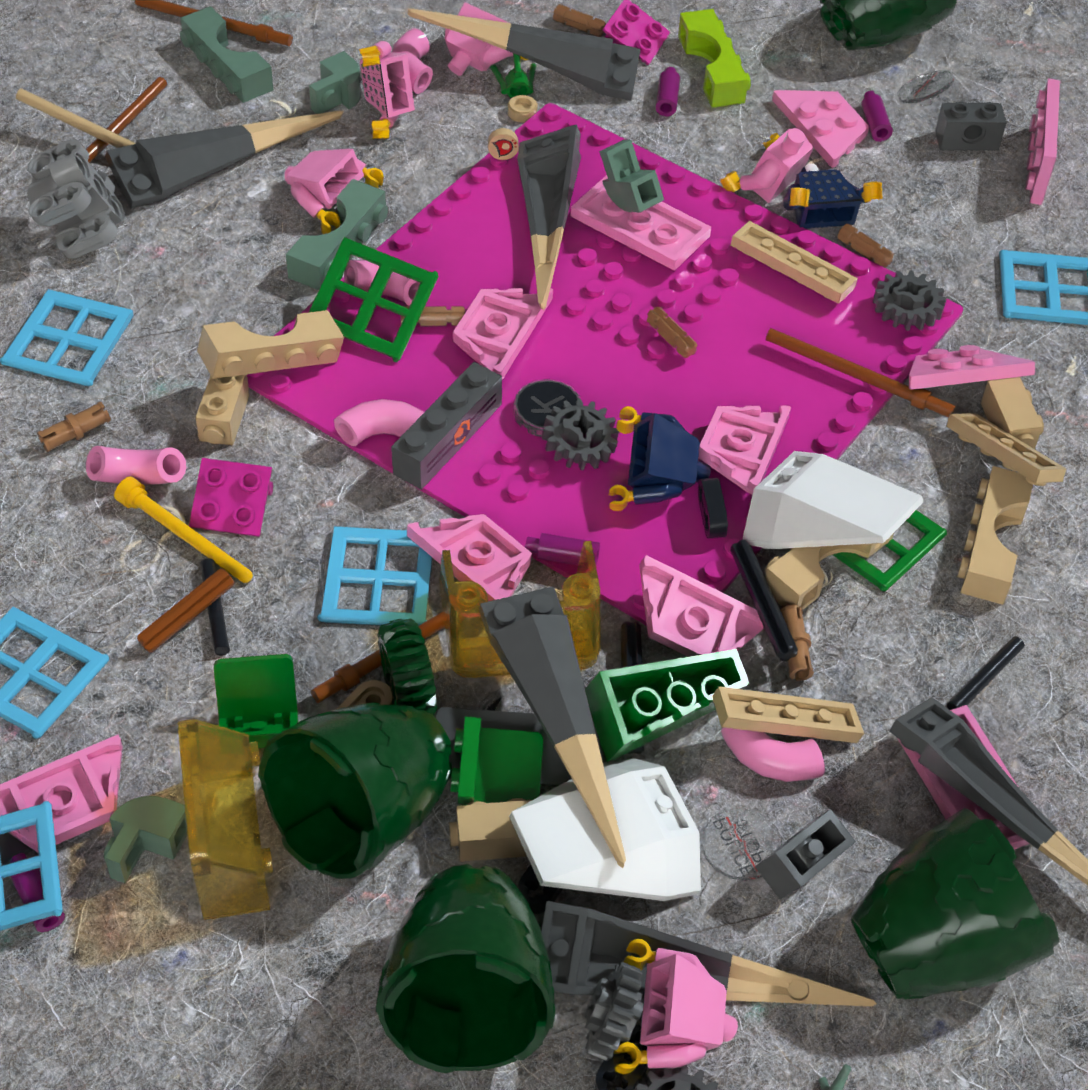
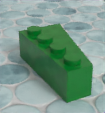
M737 649L599 671L585 688L590 713L608 763L716 710L712 696L718 687L744 690L749 685V681Z

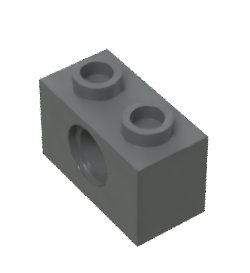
M993 102L942 103L935 130L939 149L946 151H999L1007 123L1002 104Z
M829 809L808 823L758 863L755 868L781 900L802 887L856 841L834 812Z

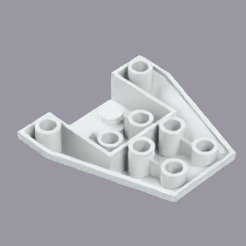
M794 451L754 488L743 540H746L751 546L762 547L763 549L884 543L924 501L919 494L827 455Z
M635 758L603 763L626 857L623 868L617 864L572 779L515 809L509 815L541 886L658 901L698 895L701 891L699 831L665 766Z

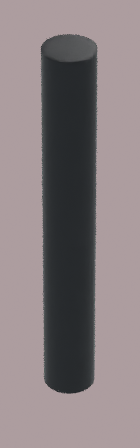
M204 559L200 562L204 582L216 572V566L213 559ZM220 597L207 609L215 654L223 656L230 652Z
M1014 636L947 703V708L953 710L968 705L1025 647L1023 640Z

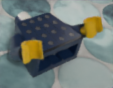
M807 164L797 174L795 184L789 186L783 200V206L786 210H794L797 225L806 229L844 226L845 224L855 225L860 204L868 203L872 199H883L882 182H867L863 184V188H857L849 183L842 173L836 169L819 171L817 165Z
M630 406L620 410L619 418L621 420L617 421V430L623 434H629L634 431L628 485L633 487V490L628 491L622 485H614L609 490V495H620L623 497V500L610 502L609 508L611 510L622 511L630 501H634L638 505L658 503L679 497L682 491L692 487L695 482L698 483L699 479L709 478L711 467L706 463L698 461L700 446L698 438L688 433L674 416L646 412L638 415L637 411Z

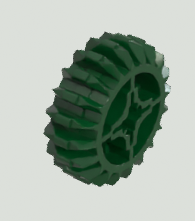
M397 619L389 621L390 623L381 625L377 635L379 655L385 683L391 689L393 705L413 706L418 711L424 710L434 716L437 709L436 688L428 650L425 645V639L422 637L421 629L412 619Z

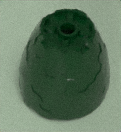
M820 0V3H823V6L820 8V14L833 37L837 41L842 39L845 41L843 47L847 48V50H859L897 43L931 29L934 25L952 15L957 0Z
M367 703L330 710L308 717L269 739L263 750L258 777L261 781V788L264 791L272 818L283 836L282 843L286 850L308 870L319 871L322 874L337 879L354 878L368 869L371 870L377 866L390 852L401 845L418 826H421L435 803L438 802L452 775V764L449 763L451 741L443 726L432 714L424 710L418 711L413 706Z
M966 808L944 820L928 832L919 835L890 861L891 863L887 869L877 877L874 884L868 889L865 896L851 913L850 920L863 948L878 966L879 975L896 999H921L935 994L963 991L974 987L981 988L994 984L1053 955L1054 947L1060 942L1054 920L1048 914L1040 912L1034 898L1013 862L1016 860V854L1010 842L992 820H980L972 811Z
M470 864L452 866L439 873L436 872L417 893L415 901L391 939L379 981L376 1012L386 1035L404 1052L409 1060L418 1065L445 1074L454 1071H481L502 1067L517 1060H524L543 1044L549 1029L553 1028L555 1019L554 987L552 985L550 960L540 927L525 897L509 876L496 867L492 868L484 865L481 868H472Z

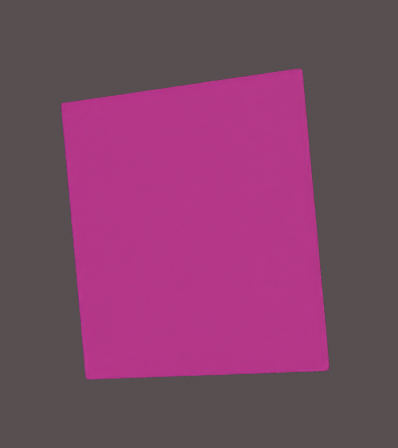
M548 103L514 132L518 137L519 144L522 141L572 125H577L581 134L579 147L581 160L551 283L553 299L502 380V405L421 491L464 517L485 514L524 547L527 537L540 539L542 533L599 542V557L595 569L537 559V553H531L532 558L647 626L639 568L641 560L647 555L724 593L740 574L730 549L732 544L743 540L752 495L711 467L709 478L719 479L727 513L728 531L727 536L722 538L706 537L698 500L697 482L692 487L682 491L679 497L658 503L638 505L634 501H630L622 511H613L609 508L610 502L622 501L623 497L620 495L610 496L609 490L614 485H622L628 491L633 490V487L628 485L634 431L629 434L619 432L616 450L614 453H611L607 463L600 460L599 466L596 469L590 463H586L585 469L580 470L578 463L573 462L572 466L568 468L566 467V459L554 460L555 450L546 451L547 441L542 439L544 428L536 427L526 422L518 414L515 403L517 395L521 390L538 381L561 382L572 388L578 395V398L582 400L583 406H588L593 401L595 402L594 409L597 411L606 408L607 413L605 417L616 419L614 428L617 426V421L621 420L619 418L620 410L630 406L637 411L638 415L646 412L674 416L688 433L698 438L700 443L717 406H735L739 408L760 406L761 412H779L780 406H790L789 419L765 474V479L794 451L824 454L838 460L894 395L767 341L766 336L770 328L904 383L909 377L915 357L928 354V351L939 343L962 316L963 307L946 298L942 317L940 320H935L934 326L931 327L924 324L923 330H919L913 325L907 331L903 324H899L895 328L893 327V320L883 321V313L875 312L876 304L873 303V298L878 282L884 281L885 275L889 274L895 277L896 273L804 227H799V225L731 191H727L725 188L632 143L640 169L656 171L664 197L662 202L711 226L710 237L674 271L571 217V206L607 175L600 151L624 140V138L556 104ZM518 152L513 158L508 160L496 159L488 153L375 249L429 272H438L439 277L425 306H446V310H451V306H463L466 313L481 289L507 290L509 288H522L523 294H537L532 241L517 160ZM748 221H751L858 278L855 289L838 304L732 247V236ZM336 289L327 310L332 318L352 326L364 300ZM386 295L381 296V298L403 307H410L399 299ZM312 304L301 313H309ZM376 306L365 332L393 343L402 324L401 315ZM656 307H661L697 343L696 353L688 358H683L676 351L677 347L673 348L657 332V329H654L647 322V313ZM296 317L274 336L290 332L294 328ZM417 323L398 362H394L393 358L344 338L338 361L335 363L247 374L248 387L393 474L391 446L400 437L390 434L373 435L363 440L357 446H351L336 431L334 419L344 411L362 402L379 399L403 401L425 412L473 362H477L453 341V331L456 326H452L451 323H447V326H420V323ZM751 546L755 556L762 549V547Z

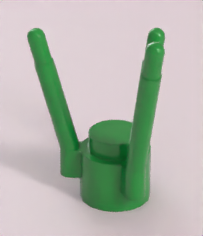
M513 53L514 69L508 72L505 80L495 64L490 66L501 86L502 94H507L510 98L518 95L528 96L534 92L535 63L531 64L527 75L521 69L520 56Z

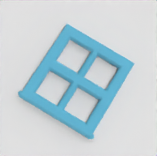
M1001 250L999 252L1004 317L1088 325V312L1062 310L1060 304V293L1088 295V287L1059 284L1057 268L1086 270L1088 276V258ZM1013 264L1043 266L1044 283L1014 280ZM1015 289L1045 291L1047 308L1016 305Z
M48 289L4 356L0 358V363L5 366L90 387L133 318V310ZM55 305L79 311L67 331L42 325ZM89 314L114 320L102 339L77 333ZM34 336L59 342L47 362L22 357ZM69 345L94 351L82 371L57 365Z
M334 526L322 610L317 619L326 623L379 626L388 624L392 620L412 619L418 626L427 621L433 558L419 547L416 572L385 570L388 545L419 547L407 536V530ZM347 543L377 544L375 570L343 568ZM341 583L373 584L370 609H337ZM383 585L415 587L412 613L380 611Z
M12 607L0 620V644L16 627L44 642L24 663L0 651V664L15 671L0 688V717L32 734L33 738L38 739L42 737L107 664L109 656L101 654L27 613ZM58 649L85 663L66 686L39 672L40 668ZM29 680L57 694L54 700L38 717L10 703Z
M48 801L0 816V835L36 824L39 851L38 856L3 866L1 865L0 854V931L50 916L58 917L63 912L52 805ZM40 868L43 900L6 910L3 878Z

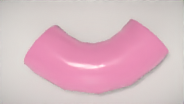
M412 28L394 44L392 52L407 54L412 92L420 94L427 89L433 76L431 67L420 61L429 52L430 45L426 35L421 30Z
M350 260L344 271L345 283L368 292L379 266L365 260ZM392 272L382 295L399 299L410 306L420 283Z
M379 399L362 402L344 411L334 419V425L340 437L347 444L357 446L363 440L373 435L390 434L401 437L424 411L403 401Z
M96 445L90 450L86 460V472L90 480L117 484L129 476L134 477L143 485L174 483L181 480L186 471V460L183 454L173 447L135 450Z
M724 727L721 730L727 746L740 763L763 777L792 782L822 777L825 773L821 750L813 739L786 743L775 740L767 735L766 732Z

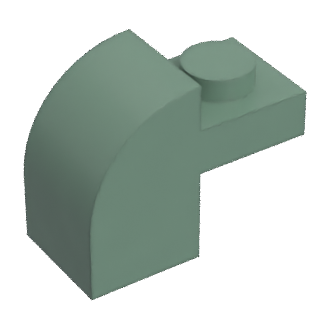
M345 51L320 61L321 80L309 85L311 110L316 114H320L340 104H343L347 109L357 105L361 98L360 68L358 63Z
M624 139L600 151L608 179L602 181L603 186L611 200L620 209L622 208L627 212L640 213L664 201L656 171L640 169L631 140Z
M143 796L132 799L115 810L109 818L114 837L109 840L104 851V860L110 878L126 883L144 850L174 860L192 828L188 806L159 796Z

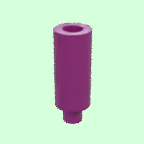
M667 67L659 76L655 109L661 116H672L677 110L680 75L674 67Z
M867 91L864 94L861 106L869 125L871 136L875 141H885L893 134L886 108L880 95L875 94L874 91Z
M542 533L540 539L527 537L525 548L530 552L537 553V559L595 569L599 557L600 543Z
M24 853L13 856L10 863L28 858ZM40 868L10 876L24 905L43 900ZM62 912L58 917L50 916L33 921V924L37 931L47 932L58 927L64 921L65 914Z

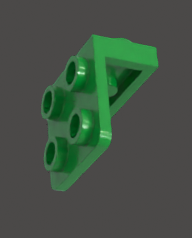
M275 654L223 658L215 661L214 679L219 715V752L231 751L242 753L250 749L265 748L269 739L295 726L299 722L294 663L291 655Z
M465 717L464 729L456 728L454 752L462 753L460 768H452L450 792H458V806L475 801L498 803L507 802L514 798L534 800L539 797L543 736L538 732L481 728V718Z

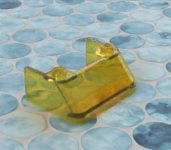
M584 541L577 574L569 576L564 581L562 587L563 601H559L564 615H567L580 670L592 667L597 662L601 649L600 585L591 541ZM442 550L439 589L449 661L452 670L465 678L510 675L490 644L479 613L480 603L488 602L485 589L472 581L454 582L450 550Z
M197 719L178 721L189 854L203 920L270 910L265 874L273 873L270 847L262 848L253 779L255 776L254 766H260L258 741L250 742L248 734Z

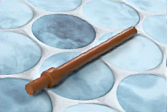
M135 0L137 6L178 17H184L199 11L163 0ZM221 16L226 21L227 30L255 37L257 41L267 44L270 42L291 46L292 35L275 31L272 26L264 24L257 26Z
M158 77L106 129L119 134L167 86L166 80ZM96 138L86 148L89 153L88 162L90 163L108 143Z
M770 328L767 333V341L911 402V406L924 411L927 408L948 418L955 410V405L931 396L932 392L924 388L910 390L908 385L773 328Z
M474 593L419 625L422 637L424 639L430 637L480 607V603L485 602ZM379 650L352 666L346 664L334 671V677L311 690L314 700L320 703L340 690L347 691L359 684L360 678L381 666Z

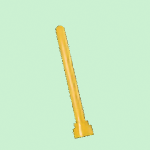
M129 476L119 483L114 493L116 501L126 508H140L207 558L213 559L217 565L242 583H248L252 580L253 574L248 568L149 498L145 486L141 482Z

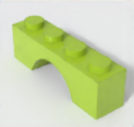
M714 9L680 13L678 38L685 53L697 55L712 62L706 65L703 91L711 107L745 103L746 93L751 87L750 76L748 73H745L739 55H736L730 37H727L724 31L722 20L718 19Z

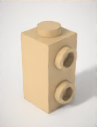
M247 374L212 379L210 375L195 417L199 441L233 446L249 398Z
M1020 377L988 380L981 400V406L988 421L1035 449L1039 436L1043 433L1044 423L1041 415H1037L1030 391L1025 389Z
M514 798L507 802L498 803L475 801L466 805L456 806L457 822H449L451 847L458 846L460 862L527 857L509 815L515 809L532 800Z

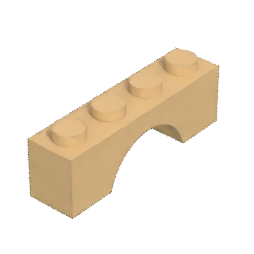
M328 310L297 314L294 328L290 332L279 336H264L250 332L235 321L203 325L197 352L212 379L335 363L338 361L344 336Z
M993 466L989 479H981L976 498L982 500V505L975 504L970 524L976 525V530L969 529L964 550L970 552L969 558L962 557L957 575L958 578L964 579L961 594L1004 605L1012 583L1018 555L1011 552L1000 542L995 531L1005 526L1022 524L1030 501L1033 484L1028 483L1025 480V476L1019 472Z
M893 534L884 543L791 548L782 557L776 556L767 564L764 571L766 573L765 578L776 602L782 607L796 605L804 610L819 598L825 575L819 562L830 555L840 552L856 553L869 558L893 538Z

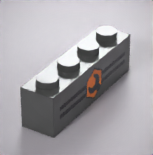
M473 362L391 446L393 475L422 490L502 405V376Z

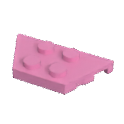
M776 90L773 92L772 101L797 129L803 131L809 143L812 144L813 148L831 168L836 167L839 164L840 157L844 153L849 154L854 149L855 144L860 143L868 135L869 125L838 91Z
M509 288L507 290L481 289L454 329L453 341L479 365L501 375L503 380L552 301L553 289L550 288L547 305L544 310L541 309L538 303L537 294H523L522 288Z
M975 345L961 346L959 351L951 352L945 349H931L928 351V354L915 357L909 374V389L1035 375V362L980 349L979 346Z
M782 405L779 412H761L760 406L741 408L717 406L700 443L698 458L753 495L754 488L765 477L789 419L791 407Z
M485 514L467 516L462 519H440L439 526L420 528L418 522L407 525V536L484 602L512 596L531 564L532 553Z
M647 555L641 560L639 568L649 638L690 657L737 649L738 651L764 629L756 609Z
M119 734L0 784V816L48 801L52 805L56 845L110 822L109 818L117 810L123 749ZM36 824L8 832L39 853Z

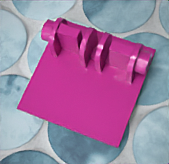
M630 0L622 1L602 30L606 33L604 38L613 39L615 44L639 48V59L647 65L650 64L670 34V31L663 27L661 23L654 20Z
M202 458L189 527L260 537L267 495L271 496L273 493V482L270 481L272 467Z

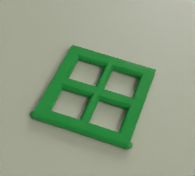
M344 237L309 312L326 311L336 289L364 300L352 326L334 318L333 320L344 338L393 358L394 362H398L439 277L438 272H429ZM352 255L379 266L368 292L340 281ZM392 272L420 283L409 309L381 298ZM376 306L404 317L393 343L365 332Z
M915 510L906 521L925 535L909 550L894 539H891L885 546L901 558L884 573L856 553L839 552L833 554V556L877 586L880 591L886 592L947 535V530Z

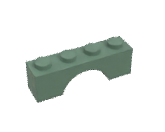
M211 6L180 18L182 26L180 38L184 46L190 48L196 54L198 60L210 68L213 76L219 78L231 94L234 93L244 103L274 90L272 68L256 51L237 52L225 48L228 46L226 21Z
M352 179L336 197L337 213L342 225L327 234L302 235L286 253L288 278L319 290L343 238L346 237L362 244L370 238L379 223H383L386 219L388 206L386 205L384 190Z

